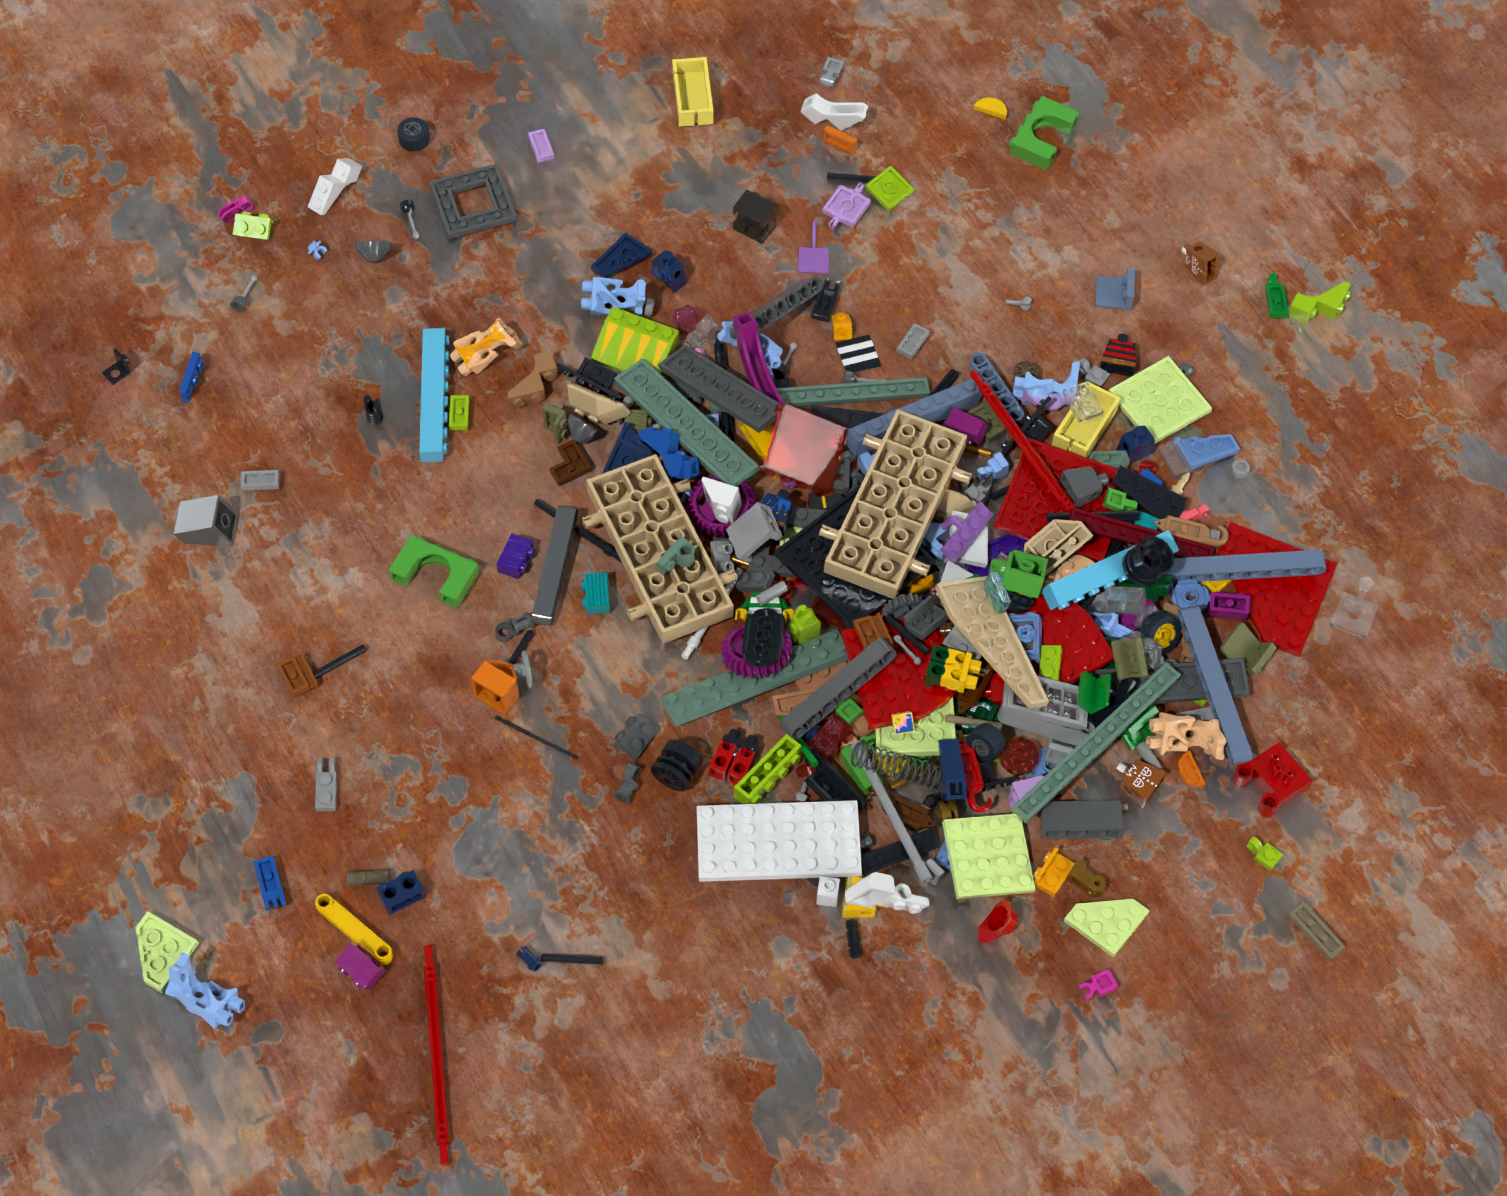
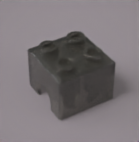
M746 189L733 206V215L738 212L733 222V230L763 244L776 227L777 204L772 199H766L760 196L759 193Z

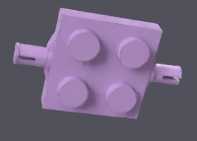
M858 183L855 189H849L840 185L823 207L822 213L833 218L828 223L830 228L834 229L838 222L853 228L871 203V199L861 194V191L865 188L863 183L862 185Z

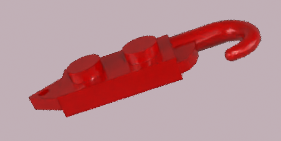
M960 738L959 746L966 780L968 805L975 812H985L991 807V798H987L985 806L976 804L974 795L982 791L984 783L974 748H970Z

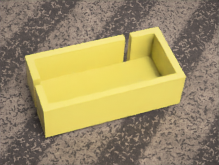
M707 57L673 59L672 73L679 127L694 126V123H698V125L713 124V103Z
M1087 382L1080 393V397L1078 396L1056 430L1052 446L1088 458L1116 414L1121 397Z

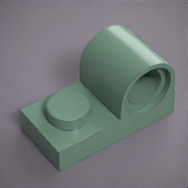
M1092 451L1089 459L1118 468L1120 465L1128 468L1130 463L1126 451Z
M681 536L657 561V572L663 576L667 571L673 569L675 563L682 567L691 566L695 559L694 546Z

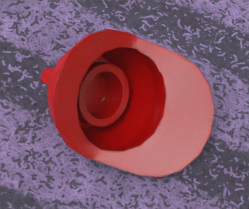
M1002 900L997 903L982 922L978 930L980 942L984 944L990 943L998 936L1009 935L1014 931L1019 915L1012 910V905L1009 901Z

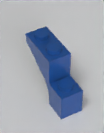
M646 427V430H639V438L662 456L666 475L673 479H684L682 460L690 457L685 455L686 452L678 451L680 434L674 433L673 429L662 428V431H657L658 428Z

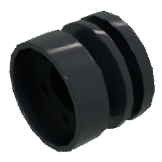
M1148 536L1126 552L1122 561L1123 570L1128 579L1134 584L1148 586L1171 570L1174 565V555L1168 543L1156 536Z
M670 739L662 749L661 756L657 757L656 762L652 765L651 773L666 787L684 792L689 787V783L692 782L693 775L702 766L703 758L690 745L676 739Z

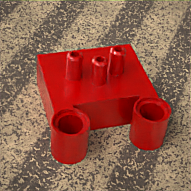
M1280 742L1251 761L1239 764L1233 775V783L1237 787H1247L1252 778L1265 793L1259 803L1258 812L1266 818L1272 817L1277 809L1308 790L1312 779ZM1265 803L1270 804L1272 807H1267Z

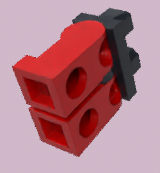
M733 728L728 735L724 734L709 765L708 776L725 781L727 778L728 783L736 785L753 766L757 756L758 737L748 735L746 741L741 740V732Z

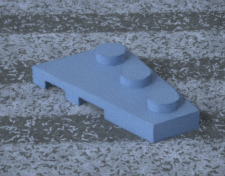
M1232 434L1211 435L1208 438L1194 436L1190 437V439H1181L1180 437L1173 439L1174 445L1189 470L1229 457L1240 451V447Z

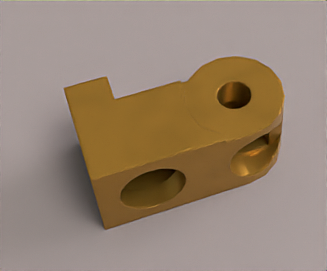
M1080 858L1069 872L1066 880L1089 896L1100 897L1106 886L1105 879L1100 875H1094L1086 869L1087 862Z

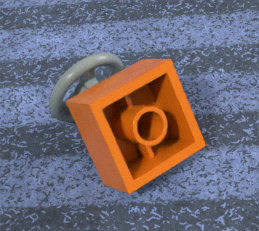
M524 650L521 653L522 663L511 664L501 661H484L471 677L474 697L506 715L519 699L517 679L525 678L527 687L529 689L533 688L527 651Z

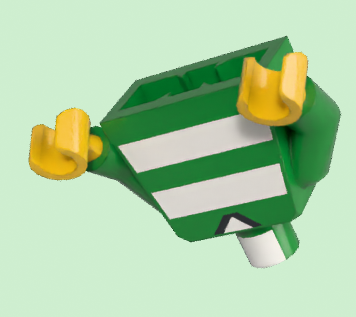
M759 591L752 592L750 598H747L740 608L736 609L735 620L741 618L745 622L747 616H751L754 614V611L762 608L776 610L777 613L783 616L784 622H787V619H791V615L795 613L793 609L789 608L784 599L779 598V596L761 606L756 599V595L763 592Z

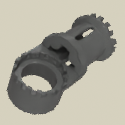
M525 612L523 616L515 619L510 618L505 622L497 624L495 628L496 639L500 642H508L512 636L519 634V631L526 628H534L533 622L530 620V614ZM506 629L509 631V634L501 636L499 631Z
M631 762L624 770L622 785L613 794L618 801L620 800V802L628 804L633 791L639 787L635 782L637 779L635 777H638L637 774H639V769H641Z

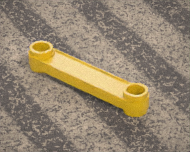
M321 894L316 898L315 906L317 911L354 943H358L379 964L387 965L392 961V948L330 895ZM324 902H328V903H329V904H328L327 906H325V907H321V906H320V905H321L322 903H324ZM382 952H388L384 957L379 956Z

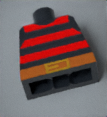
M1118 334L1117 339H1109L1099 368L1108 373L1132 377L1136 366L1135 343L1128 341V335Z

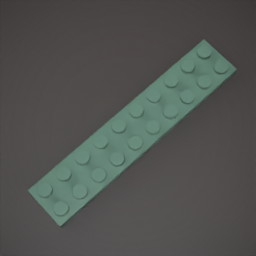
M643 358L614 378L615 383L643 410L647 411L663 428L673 429L674 433L680 434L679 443L691 455L698 457L699 462L720 482L736 487L759 471L758 464Z
M836 629L817 638L810 639L802 645H794L790 662L786 663V667H781L780 672L774 671V675L771 673L767 674V678L764 675L760 676L759 679L757 676H754L752 679L749 676L743 678L742 674L736 676L735 672L731 673L729 670L660 697V702L675 727L847 661L848 658L841 634Z

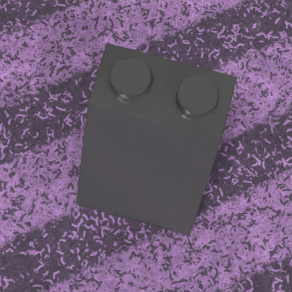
M219 495L181 501L177 511L174 535L184 544L233 546L239 513Z

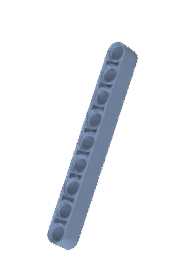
M1307 550L1174 558V565L1166 574H1173V583L1186 579L1204 582L1319 575L1326 572L1323 551Z
M1198 605L1178 609V618L1213 717L1219 720L1220 730L1226 738L1224 747L1231 765L1251 761L1252 752L1201 610Z

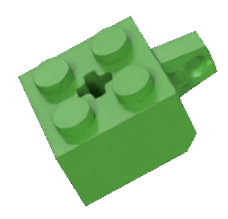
M1014 550L1009 552L1007 561L993 559L989 572L1002 577L1001 588L1011 592L1022 593L1028 597L1038 598L1044 582L1048 559Z

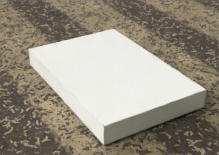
M952 510L950 516L955 515L963 522L968 513ZM988 522L956 562L984 568L987 566ZM954 524L950 526L949 538L957 529Z

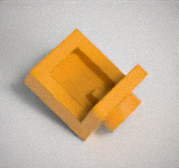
M837 313L836 315H831L834 340L852 339V322L849 314Z

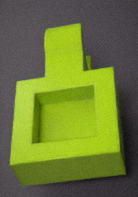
M1254 836L1246 846L1250 851L1257 854L1254 860L1269 871L1274 868L1283 856L1281 852L1268 842L1263 846L1259 839Z

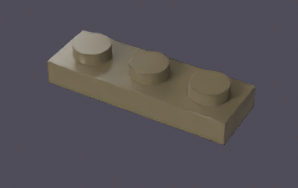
M1305 902L1289 912L1288 917L1328 961L1344 951L1345 945Z

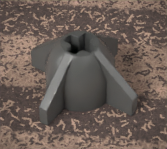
M387 240L355 242L356 250L367 262H380L390 250V242Z
M571 414L567 419L571 438L580 444L600 441L605 436L604 432L580 416L576 417Z

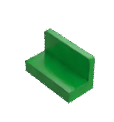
M1087 671L1080 674L1077 705L1089 714L1109 705L1111 675L1107 673L1096 679Z

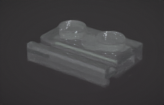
M1088 381L1075 385L1068 390H1063L1062 394L1078 423L1085 419L1089 420L1103 415L1104 410Z

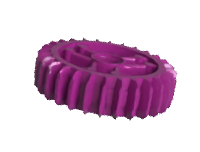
M711 474L710 479L719 481L713 474ZM698 481L699 487L693 486L694 492L691 491V498H688L687 509L689 511V518L697 530L701 529L702 534L708 532L709 538L713 534H715V537L722 535L723 538H726L728 534L726 529L732 523H714L719 520L716 519L707 499L703 506L699 505L705 493L702 482ZM747 481L736 486L745 498L741 502L742 506L736 520L757 503L755 493Z
M740 623L739 628L733 627V632L728 631V636H724V641L721 642V655L726 669H729L731 673L735 672L736 676L742 674L743 678L749 676L752 679L754 676H757L759 679L763 675L767 678V674L771 673L774 675V671L780 672L781 667L785 668L786 663H789L792 657L793 646L790 634H788L786 629H784L781 657L776 663L767 667H753L742 659L745 625Z

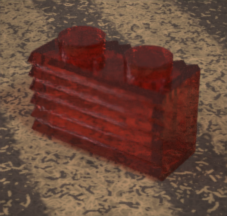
M834 713L809 741V748H815L827 761L831 757L834 759L839 754L842 744H848L852 739L853 727Z

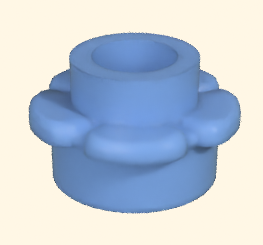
M1029 624L1021 625L1017 629V636L1023 643H1029L1034 639L1035 630Z

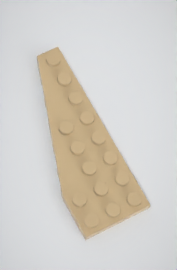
M984 576L937 583L935 589L949 619L1029 709L1047 706L1049 700L1005 608L998 598L990 577Z

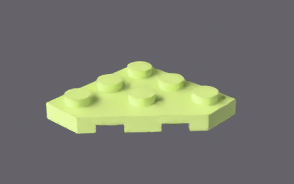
M1134 899L1077 903L1064 918V922L1107 954L1114 957L1150 911Z
M147 912L135 927L143 979L145 984L163 993L169 984V967L179 960L182 952L190 957L199 943L191 936L152 913Z

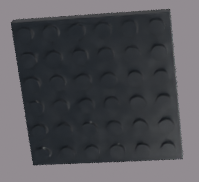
M859 487L855 488L774 551V556L849 629H854L853 620L872 616L884 604H887L888 600H892V598L824 572L825 560L834 541L819 536L820 529L823 524L836 530L841 529L859 491ZM920 546L915 560L931 565V569L936 565V560ZM913 571L908 572L898 595L922 575Z

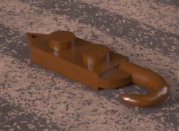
M981 663L979 674L970 673V675L978 677L975 690L964 688L963 693L959 692L957 700L960 714L964 713L971 706H976L994 670L989 663Z
M874 789L868 791L864 796L866 800L865 807L869 810H872V807L869 805V799L877 796ZM887 793L904 824L918 831L936 828L929 816V811ZM882 806L883 812L887 815L885 809Z

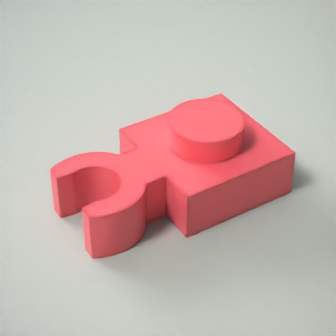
M1204 504L1198 509L1185 510L1180 514L1179 518L1197 522L1199 519L1206 518L1208 516L1207 512L1210 509Z

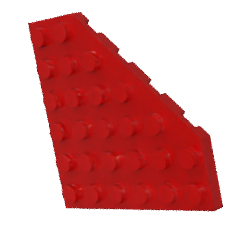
M1230 522L1227 528L1228 540L1219 547L1217 556L1305 550ZM1325 558L1326 572L1319 575L1231 580V583L1234 584L1237 590L1236 593L1250 596L1248 616L1253 626L1257 628L1262 643L1273 642L1277 649L1300 657L1337 566L1336 562Z

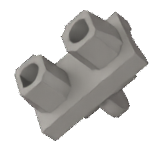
M729 541L710 542V560L717 574L719 575L734 569V564L730 561V554L733 552L732 544Z

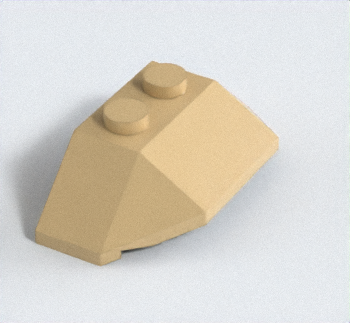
M569 380L565 382L569 404L574 408V413L582 418L586 416L596 424L598 422L608 424L630 414V411L620 402Z
M946 489L933 519L943 523L950 517L952 510L969 514L977 502L968 499L958 492Z
M1054 519L1024 544V552L1048 559L1046 577L1088 542L1093 535L1081 521Z

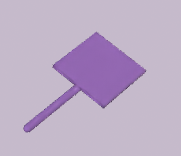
M814 220L812 248L799 247L798 273L829 274V248H816V221Z

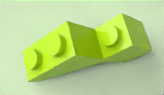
M1343 282L1318 296H1306L1297 293L1290 306L1288 316L1305 324H1308L1310 318L1314 319L1316 313L1334 320L1337 313L1341 315L1345 306L1343 302L1348 301L1352 293L1349 291L1351 283Z

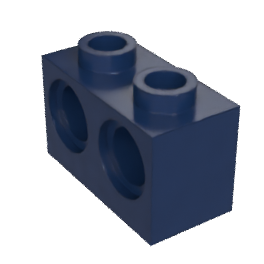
M414 870L403 872L397 878L385 881L376 888L378 896L389 916L426 898L424 889ZM409 884L414 885L411 889L405 888ZM391 893L396 894L393 898L386 897Z

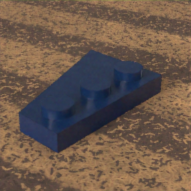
M625 232L591 265V270L602 278H609L652 256L653 250Z

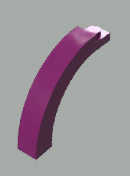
M750 311L733 316L736 340L750 385L785 407L786 413L777 420L791 416L790 409L780 396L767 368L760 344L757 321Z

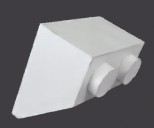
M702 477L705 497L716 519L722 523L729 522L733 524L742 506L739 488Z

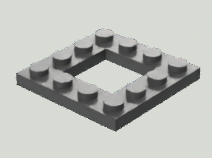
M497 164L429 181L449 239L517 222L516 213ZM486 186L493 209L460 217L453 194Z
M792 507L788 527L805 528L827 510ZM771 538L751 554L753 561L748 564V572L772 570L777 576L796 577L774 555H769Z

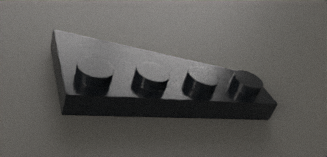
M1121 465L1118 467L1111 482L1119 491L1127 493L1126 496L1129 499L1138 502V506L1142 510H1146L1158 519H1164L1168 515L1179 518L1187 501V498Z

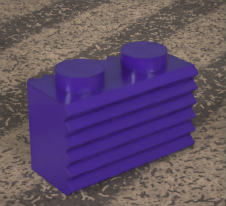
M511 533L497 561V571L519 579L521 573L524 574L527 570L528 559L532 558L535 553L533 540Z

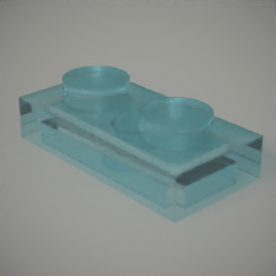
M997 570L990 571L984 581V587L988 591L992 605L997 613L1002 614L1006 612L1011 600Z

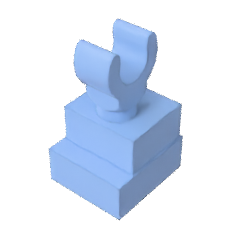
M1001 452L988 460L987 466L977 469L979 480L986 479L991 474L995 479L1008 474L1009 464Z

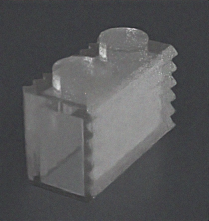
M1112 586L1105 590L1103 596L1104 613L1141 615L1146 604L1145 588Z

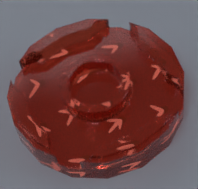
M1016 737L1005 742V748L1000 753L999 760L1001 766L1007 772L1022 776L1029 774L1036 768L1039 752L1032 741Z

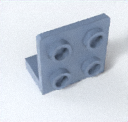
M1128 267L1126 274H1123L1122 278L1097 276L1095 306L1131 310L1134 300L1135 268Z

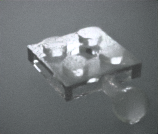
M1364 576L1359 580L1358 586L1360 590L1358 596L1342 591L1329 625L1365 640L1379 604L1365 600L1367 591H1370L1374 586L1372 578ZM1356 612L1359 615V618L1353 619L1350 617L1349 613Z

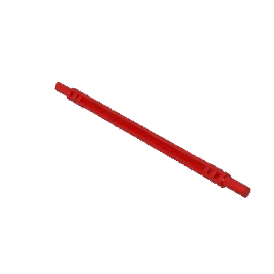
M972 370L969 374L977 384L979 392L1064 510L1070 512L1072 507L1077 508L987 382L982 380L976 370Z
M432 945L424 946L425 965L423 968L436 1120L435 1128L437 1145L440 1152V1165L447 1166L449 1165L448 1145L450 1142L447 1124L436 965L433 963Z

